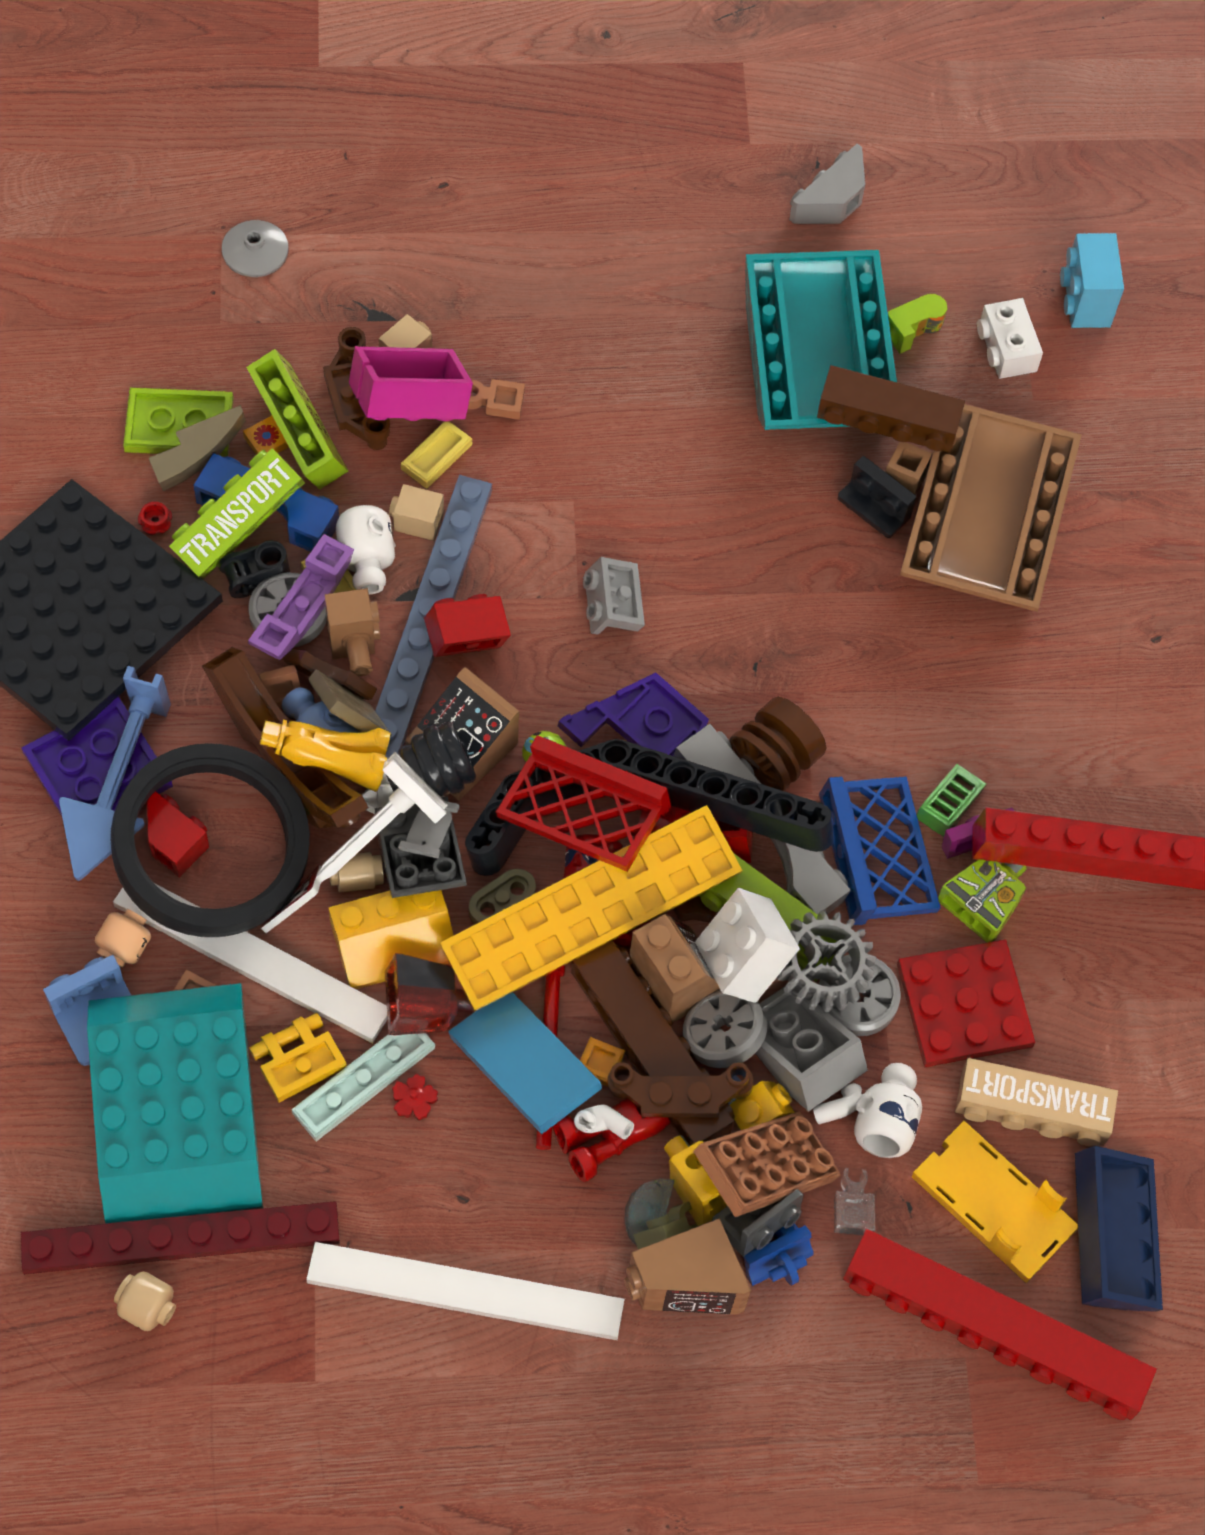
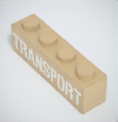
M967 1058L961 1073L955 1113L964 1114L966 1119L975 1122H984L986 1120L1001 1122L1003 1127L1011 1130H1022L1024 1128L1037 1130L1042 1136L1048 1138H1061L1062 1136L1077 1139L1078 1143L1092 1147L1099 1146L1100 1144L1105 1145L1112 1134L1118 1090Z

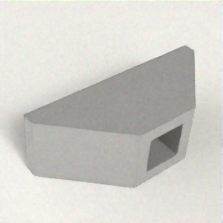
M859 144L853 146L848 152H841L829 169L826 171L821 170L813 179L812 184L805 190L800 189L794 194L790 202L792 206L789 220L792 223L840 224L861 206L865 190L863 152Z

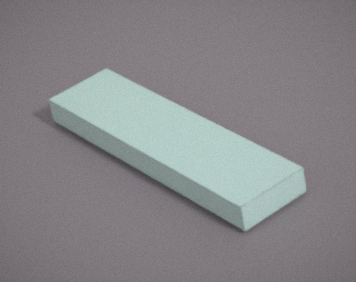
M410 1017L291 1109L292 1114L317 1142L433 1051L435 1043L416 1021Z

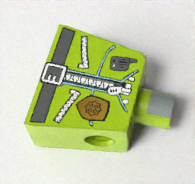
M977 860L942 886L938 897L939 903L986 943L993 942L1022 899L1026 886L1018 878L1027 868L1023 865Z

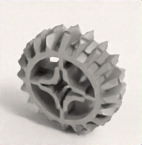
M825 910L819 912L817 920L809 912L804 915L803 922L799 919H794L790 924L792 936L797 944L800 943L805 949L803 953L808 959V964L801 971L797 955L795 954L777 976V980L789 981L784 987V993H791L795 990L798 993L795 997L796 1004H800L804 998L810 1000L808 1004L809 1010H814L819 1002L822 1004V1009L825 1013L830 1012L833 1003L839 1010H843L847 1006V1000L855 1004L860 998L859 993H866L870 986L867 981L872 980L875 976V971L870 967L876 963V956L867 954L873 948V942L861 941L866 932L865 929H860L857 932L852 930L855 923L854 919H849L846 924L841 923L840 912L835 913L832 920L828 919ZM820 936L832 938L837 942H825ZM846 952L849 953L853 965L851 979L845 974L847 969L842 963V957ZM834 954H836L832 959L830 965H828L827 962L826 965H823L821 963L820 965L815 967L820 957L822 959L824 957H827L829 959ZM822 979L830 986L834 985V987L822 986L814 983L812 980Z

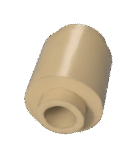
M371 852L357 853L335 875L329 877L330 885H337L338 892L374 889L375 885L383 884L384 875L381 855L372 856Z

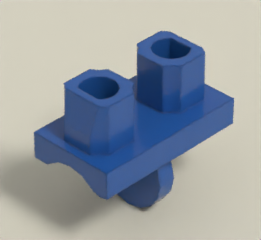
M796 1224L789 1228L783 1226L774 1233V1241L768 1243L760 1250L754 1248L743 1257L747 1279L752 1286L768 1278L775 1282L784 1277L791 1286L799 1282L797 1270L807 1265L806 1259L814 1255L810 1243L812 1235L806 1225L800 1228Z

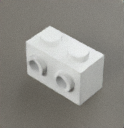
M1023 298L984 305L981 319L977 321V331L980 339H985L988 347V362L991 367H995L998 378L1002 379L1037 372L1043 351Z

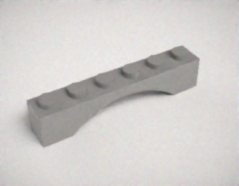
M711 724L676 747L673 755L760 783L754 776V770L751 765L734 753L726 735L721 731L717 732ZM770 838L781 858L787 882V892L816 914L823 910L829 914L845 901L850 892L848 882L839 870H833L824 859L823 851H809Z

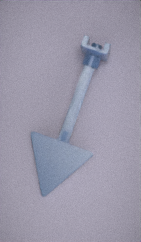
M127 666L123 681L131 703L128 710L130 716L97 803L91 805L66 797L59 799L73 874L77 881L82 880L112 854L110 838L115 812L112 810L143 724L145 719H149L151 713L166 717L171 706L163 675L155 674L153 682L150 683L139 680L135 668ZM137 817L134 835L145 826L142 818Z

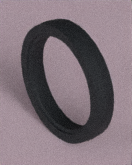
M205 743L183 746L166 752L150 761L132 778L116 806L111 825L110 841L112 859L119 881L125 892L141 911L159 924L183 934L198 937H226L261 925L273 917L292 897L301 882L307 866L310 833L307 815L300 797L288 779L277 768L247 750L229 745ZM206 772L229 775L253 786L274 807L285 833L286 853L281 871L271 885L261 894L245 903L228 908L208 909L194 907L167 895L146 874L135 848V822L141 808L150 796L160 787L176 778Z

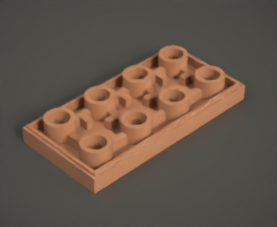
M800 1111L701 1143L693 1150L734 1217L782 1201L796 1189L804 1193L832 1183L841 1175L834 1164L833 1157L824 1149L814 1134L811 1123L803 1117Z

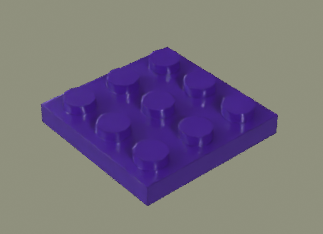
M119 697L110 703L70 741L54 730L21 747L24 756L61 816L59 803L61 797L95 805L98 801L130 716ZM141 732L112 807L113 811H115L125 788L132 778L145 765L157 758ZM172 781L160 787L156 792L160 794L172 788Z

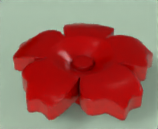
M418 1074L408 1078L407 1085L397 1081L395 1086L392 1087L393 1099L397 1101L394 1105V1110L398 1116L409 1118L413 1112L417 1120L427 1118L428 1113L431 1111L429 1104L438 1101V1091L433 1089L432 1085L425 1086V1077Z

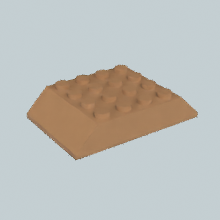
M964 404L951 453L933 451L900 576L1038 612L1082 434Z

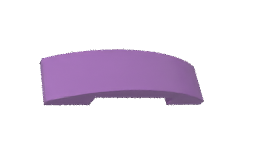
M323 534L306 558V568L272 616L267 614L249 638L248 644L278 660L291 651L326 606L325 594L334 593L351 562L354 549Z

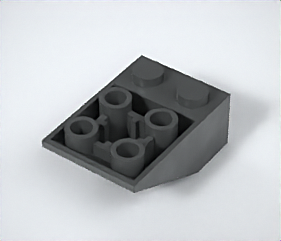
M448 796L441 797L444 801L449 802ZM416 804L404 814L400 812L377 834L392 898L467 886L453 819L439 848L441 851L439 858L399 850L400 841H406L416 814L420 810ZM382 807L375 808V814H376Z

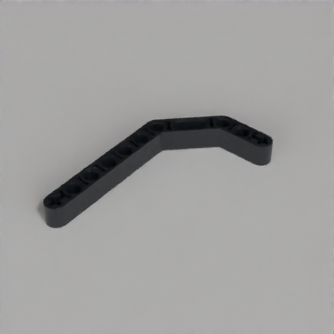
M609 740L578 751L666 787L671 806L694 812L707 805L717 821L809 851H824L834 842L831 810L822 803L624 740ZM537 767L529 778L531 787L552 780L549 772ZM521 771L512 773L504 778L466 837L465 845L472 868L479 875L489 876L499 872L526 831L522 827L498 818L496 810ZM576 783L559 787L563 800L584 794L582 786ZM555 789L534 795L538 808L559 802ZM528 797L515 801L510 810L522 814L534 810L531 798Z

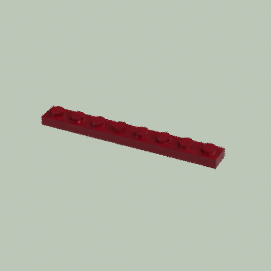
M337 1202L21 1232L22 1272L25 1275L314 1246L315 1242L338 1244L340 1243Z

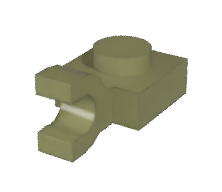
M690 1202L673 1206L668 1214L646 1221L648 1229L633 1234L637 1248L647 1247L696 1228L697 1224L689 1226L686 1217H684L685 1212L692 1209Z

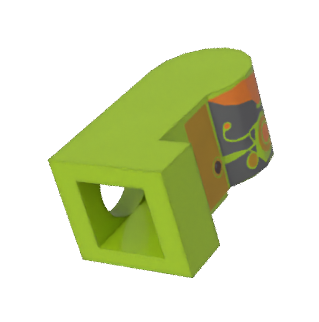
M927 294L888 311L891 341L899 354L911 349L915 337L923 333H935L941 329L947 312V303L941 296Z

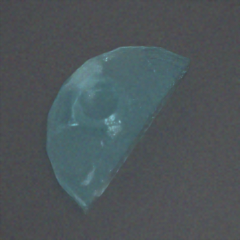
M656 1179L642 1184L631 1194L625 1206L624 1223L628 1236L635 1245L636 1242L633 1234L648 1229L646 1221L666 1215L675 1180Z

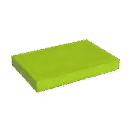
M130 387L123 444L124 452L159 454L181 445L176 432L232 409L234 401L233 392ZM229 444L219 454L220 456L226 457L229 455Z

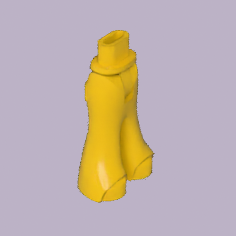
M283 719L282 724L265 720L260 745L276 748L275 754L282 755L294 764L314 766L332 771L354 783L377 792L384 774L382 769L384 762L387 760L386 752L391 733L382 728L360 733L339 732L297 721L287 723V720Z

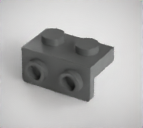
M796 1189L782 1201L738 1217H734L727 1206L713 1216L712 1221L720 1218L731 1245L744 1257L754 1248L760 1250L765 1247L772 1239L774 1233L783 1226L789 1228L796 1223L802 1213L800 1208L804 1194Z

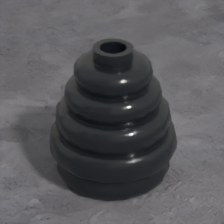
M446 721L440 726L437 724L426 726L422 734H417L411 738V745H405L400 750V757L440 797L447 792L451 794L460 793L465 788L464 784H470L476 780V773L457 729L450 721ZM387 776L393 792H395L399 787Z

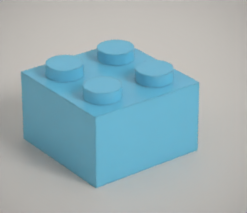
M1116 233L1076 234L1073 246L1067 249L1066 267H1062L1060 271L1061 287H1066L1067 293L1064 297L1065 315H1070L1071 328L1111 327L1124 291Z

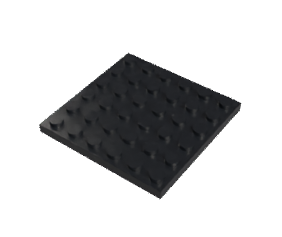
M71 479L0 540V686L65 739L70 741L126 690L123 677L127 666L134 667L139 678L223 602L222 594Z

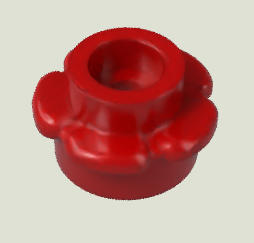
M149 502L142 507L138 515V524L142 525V530L147 534L165 533L171 527L172 512L163 503ZM154 518L159 519L157 522L152 521Z

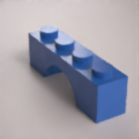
M213 453L193 485L196 503L203 506L210 499L217 501L226 492L223 489L226 483L237 474L242 477L250 468L243 466L232 457H222ZM301 487L276 510L288 523L289 543L311 552L323 534L332 538L336 531V523L339 518L338 505H335L327 497H317L303 491Z

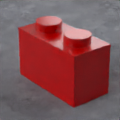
M477 594L463 601H454L453 598L441 599L433 604L424 617L434 657L501 648L511 636L501 596L487 597V594Z

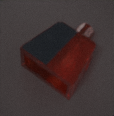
M395 953L384 972L389 1035L443 1032L448 1030L457 1015V1011H473V1007L464 990L456 988L455 973L451 966Z

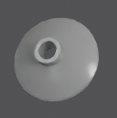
M250 220L237 224L227 232L222 242V255L225 263L234 272L247 277H262L277 271L285 263L289 251L288 241L282 230L272 223L261 220Z

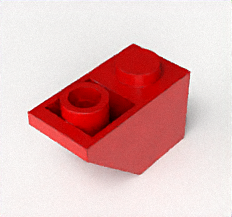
M155 791L147 800L148 842L151 854L180 878L209 848L206 833L208 830L195 816L188 818L179 811L180 806L172 797L167 794L161 796Z

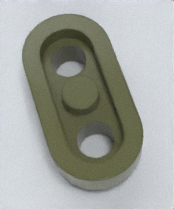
M511 869L477 891L469 901V917L471 921L477 924L535 894L536 882L534 877L526 870ZM518 887L524 892L521 895H514L511 893V890ZM491 908L494 913L486 916L481 913V910Z

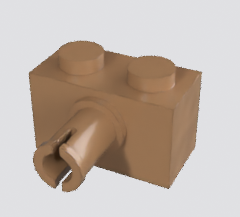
M368 588L325 594L332 658L348 657L349 669L357 676L370 674L373 671L370 654H375L374 640L381 639L377 601L370 602Z

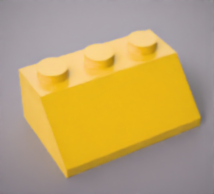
M389 890L328 907L330 925L348 984L356 990L385 982V973L398 975L396 954L441 965L449 964L440 943L454 935L441 890L392 898Z

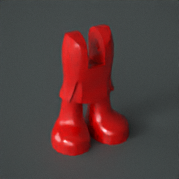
M626 1098L611 1107L634 1123V1129L626 1139L620 1138L610 1130L584 1133L576 1128L574 1120L569 1115L552 1127L564 1154L569 1153L568 1158L572 1170L585 1183L595 1177L598 1166L613 1155L620 1156L631 1145L662 1132L671 1123L669 1117H645L642 1119L640 1116L641 1109ZM599 1134H601L604 1139L594 1145L588 1147H580L582 1144L598 1136Z

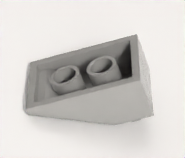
M783 987L760 1003L767 1020V1032L761 1047L755 1054L778 1083L787 1090L789 1095L809 1112L868 1071L861 1039L831 1014L825 1013L819 1004H817L814 1010H809L808 1004L810 1000L806 998L800 1004H796L795 997L798 993L795 990L791 993H784Z

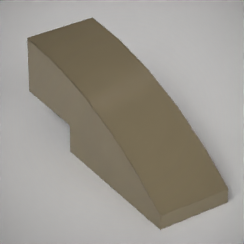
M241 405L177 431L176 434L181 445L149 458L163 491L184 482L202 470L213 453L219 455L227 447L246 422Z

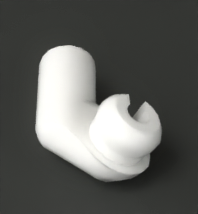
M856 1083L848 1084L841 1089L843 1098L822 1103L813 1108L817 1123L823 1124L838 1120L856 1111V1103L863 1095L861 1086Z
M604 1104L577 1112L574 1118L576 1128L584 1133L610 1130L620 1138L626 1139L634 1129L633 1122Z

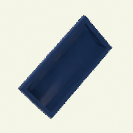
M1092 1146L1075 1153L1082 1304L1131 1311L1163 1310L1154 1159L1099 1146Z

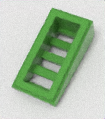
M956 764L921 805L917 813L918 820L944 837L945 831L957 825L986 787L987 783ZM959 777L974 788L970 791L956 782L955 779ZM951 786L966 797L963 800L948 790V788ZM945 796L946 798L957 804L958 807L954 808L952 805L941 799V797ZM938 805L951 815L947 817L934 808V806Z

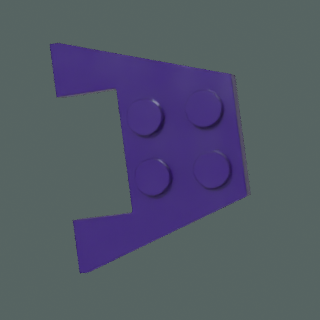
M654 673L616 691V694L587 705L584 710L562 717L557 726L582 747L607 723L628 742L673 756L676 747L706 727L709 719L660 675Z

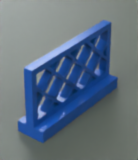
M843 776L829 777L819 792L821 803L831 810L835 837L831 846L837 870L845 876L850 889L845 899L849 919H854V925H864L869 919L937 913L941 907L907 776L844 782ZM884 789H899L902 802L898 808L880 796ZM848 792H860L871 800L864 811L850 801ZM874 803L892 815L885 826L867 814ZM895 818L908 826L910 836L907 840H904L888 828ZM861 821L879 832L873 843L859 835L857 826ZM882 836L900 847L894 858H891L875 846ZM903 851L917 859L919 868L915 873L897 862ZM869 854H872L888 866L881 876L867 868L865 859ZM890 869H893L909 881L902 892L884 880ZM912 883L925 892L927 903H916L905 895ZM878 887L896 899L892 906L877 907L874 892Z

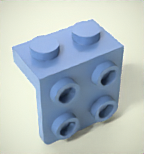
M111 955L107 958L99 957L93 959L84 966V969L72 975H61L43 989L48 1004L78 1062L83 1066L90 1065L87 1034L88 1001L132 996L123 980L115 957Z

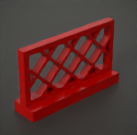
M537 735L530 746L532 754L496 810L497 817L628 872L660 817L665 818L671 808L668 789ZM537 767L549 772L552 780L531 787L529 778ZM571 783L582 786L584 794L563 800L559 787ZM555 789L559 802L538 808L534 795ZM605 796L615 800L617 807L599 813L595 812L592 800ZM528 797L531 798L534 810L522 814L510 810L515 801ZM588 802L592 815L570 821L567 808ZM636 810L649 813L644 823L631 827L628 826L624 815ZM563 811L566 820L565 824L553 828L543 824L542 816ZM620 816L624 829L603 835L599 822ZM595 824L599 837L588 841L576 838L574 830ZM628 837L630 847L623 858L609 852L608 843Z

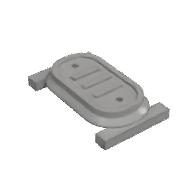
M445 801L448 804L444 809L446 814L436 824L420 809L412 823L406 841H400L399 850L439 858L441 853L439 848L452 821L451 812L458 813L459 804Z

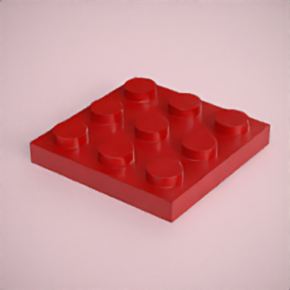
M1006 939L898 959L897 967L924 1068L967 1060V1058L974 1059L1033 1048L1036 1042Z

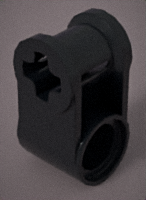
M273 540L265 541L242 551L232 552L224 556L218 563L220 571L228 579L230 584L228 591L233 598H244L252 595L254 589L263 580L280 573L290 572L286 549L281 543ZM272 560L279 561L275 565H266L267 562Z

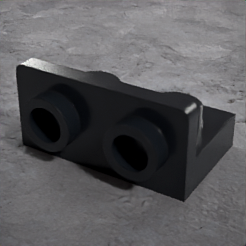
M864 455L854 464L850 482L838 494V500L886 538H891L911 518L917 497Z

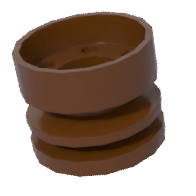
M779 696L772 698L756 713L755 721L746 722L742 730L735 732L729 740L731 749L740 759H745L754 770V776L761 784L782 791H786L790 783L795 782L799 778L800 770L809 769L825 754L827 749L820 729L810 716L790 700Z

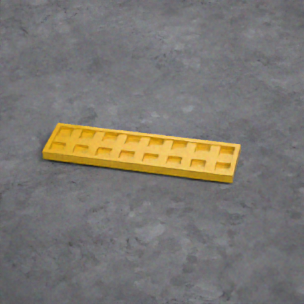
M706 805L651 833L628 872L599 860L442 941L440 946L474 1011H477L740 874L743 870ZM630 845L613 854L623 858Z

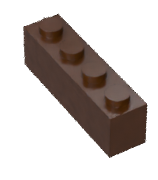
M830 365L820 399L817 418L824 419L831 424H843L858 428L865 433H877L892 437L899 442H911L926 446L933 451L951 453L965 400Z

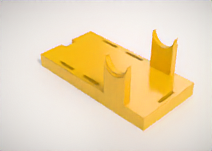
M963 1121L944 1140L942 1147L946 1150L940 1156L933 1151L913 1172L911 1177L1027 1284L1077 1231L1078 1224L1061 1209L1067 1198L1059 1195L1049 1185L1047 1179L1040 1188L1036 1187L968 1123ZM942 1193H944L953 1203H951ZM969 1218H971L980 1228H978ZM1054 1244L1055 1247L1045 1257H1042L1041 1255Z

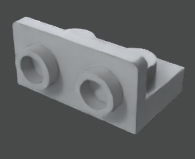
M600 557L585 572L583 577V586L586 589L588 604L586 616L590 622L591 634L598 635L607 626L638 632L645 626L638 564Z

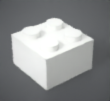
M737 888L695 941L721 992L754 1003L759 1000L800 949L773 901L770 898L741 888Z

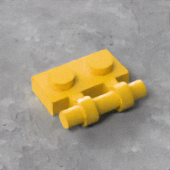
M318 1013L305 1019L300 1016L291 1021V1026L274 1035L272 1032H269L261 1037L262 1041L249 1047L255 1061L268 1054L272 1058L271 1061L261 1065L260 1068L278 1103L347 1067L346 1061L329 1031L316 1038L312 1034L313 1031L324 1026ZM297 1039L302 1041V1045L285 1054L281 1049Z

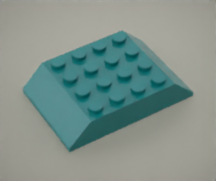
M879 250L746 254V314L758 420L764 430L850 427L843 424H831L824 419L817 418L820 399L830 365L897 382Z
M242 983L89 1000L87 1034L98 1179L105 1224L263 1208Z

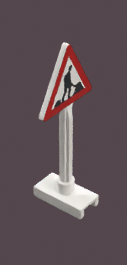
M394 752L384 762L382 769L399 787L388 797L390 801L330 856L322 867L318 865L295 890L286 904L273 917L268 919L261 929L268 933L318 893L320 884L324 880L335 875L400 812L404 814L416 804L436 824L446 814L444 809L448 804Z

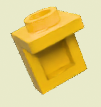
M760 1081L753 1087L749 1096L743 1099H736L729 1104L735 1115L734 1120L741 1130L794 1113L789 1104L792 1102V1099L787 1090L781 1084L770 1081Z

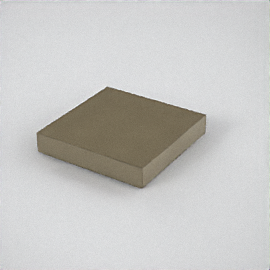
M317 669L309 677L310 684L329 712L361 732H368L376 728L389 731L370 703Z

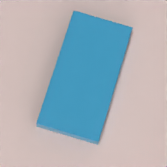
M513 992L475 1011L448 1031L454 1043L541 1134L602 1089L601 1082Z

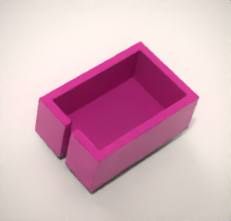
M355 346L349 377V385L356 398H359L358 402L367 418L374 420L404 418L409 421L437 419L446 422L453 419H466L473 382L453 349Z

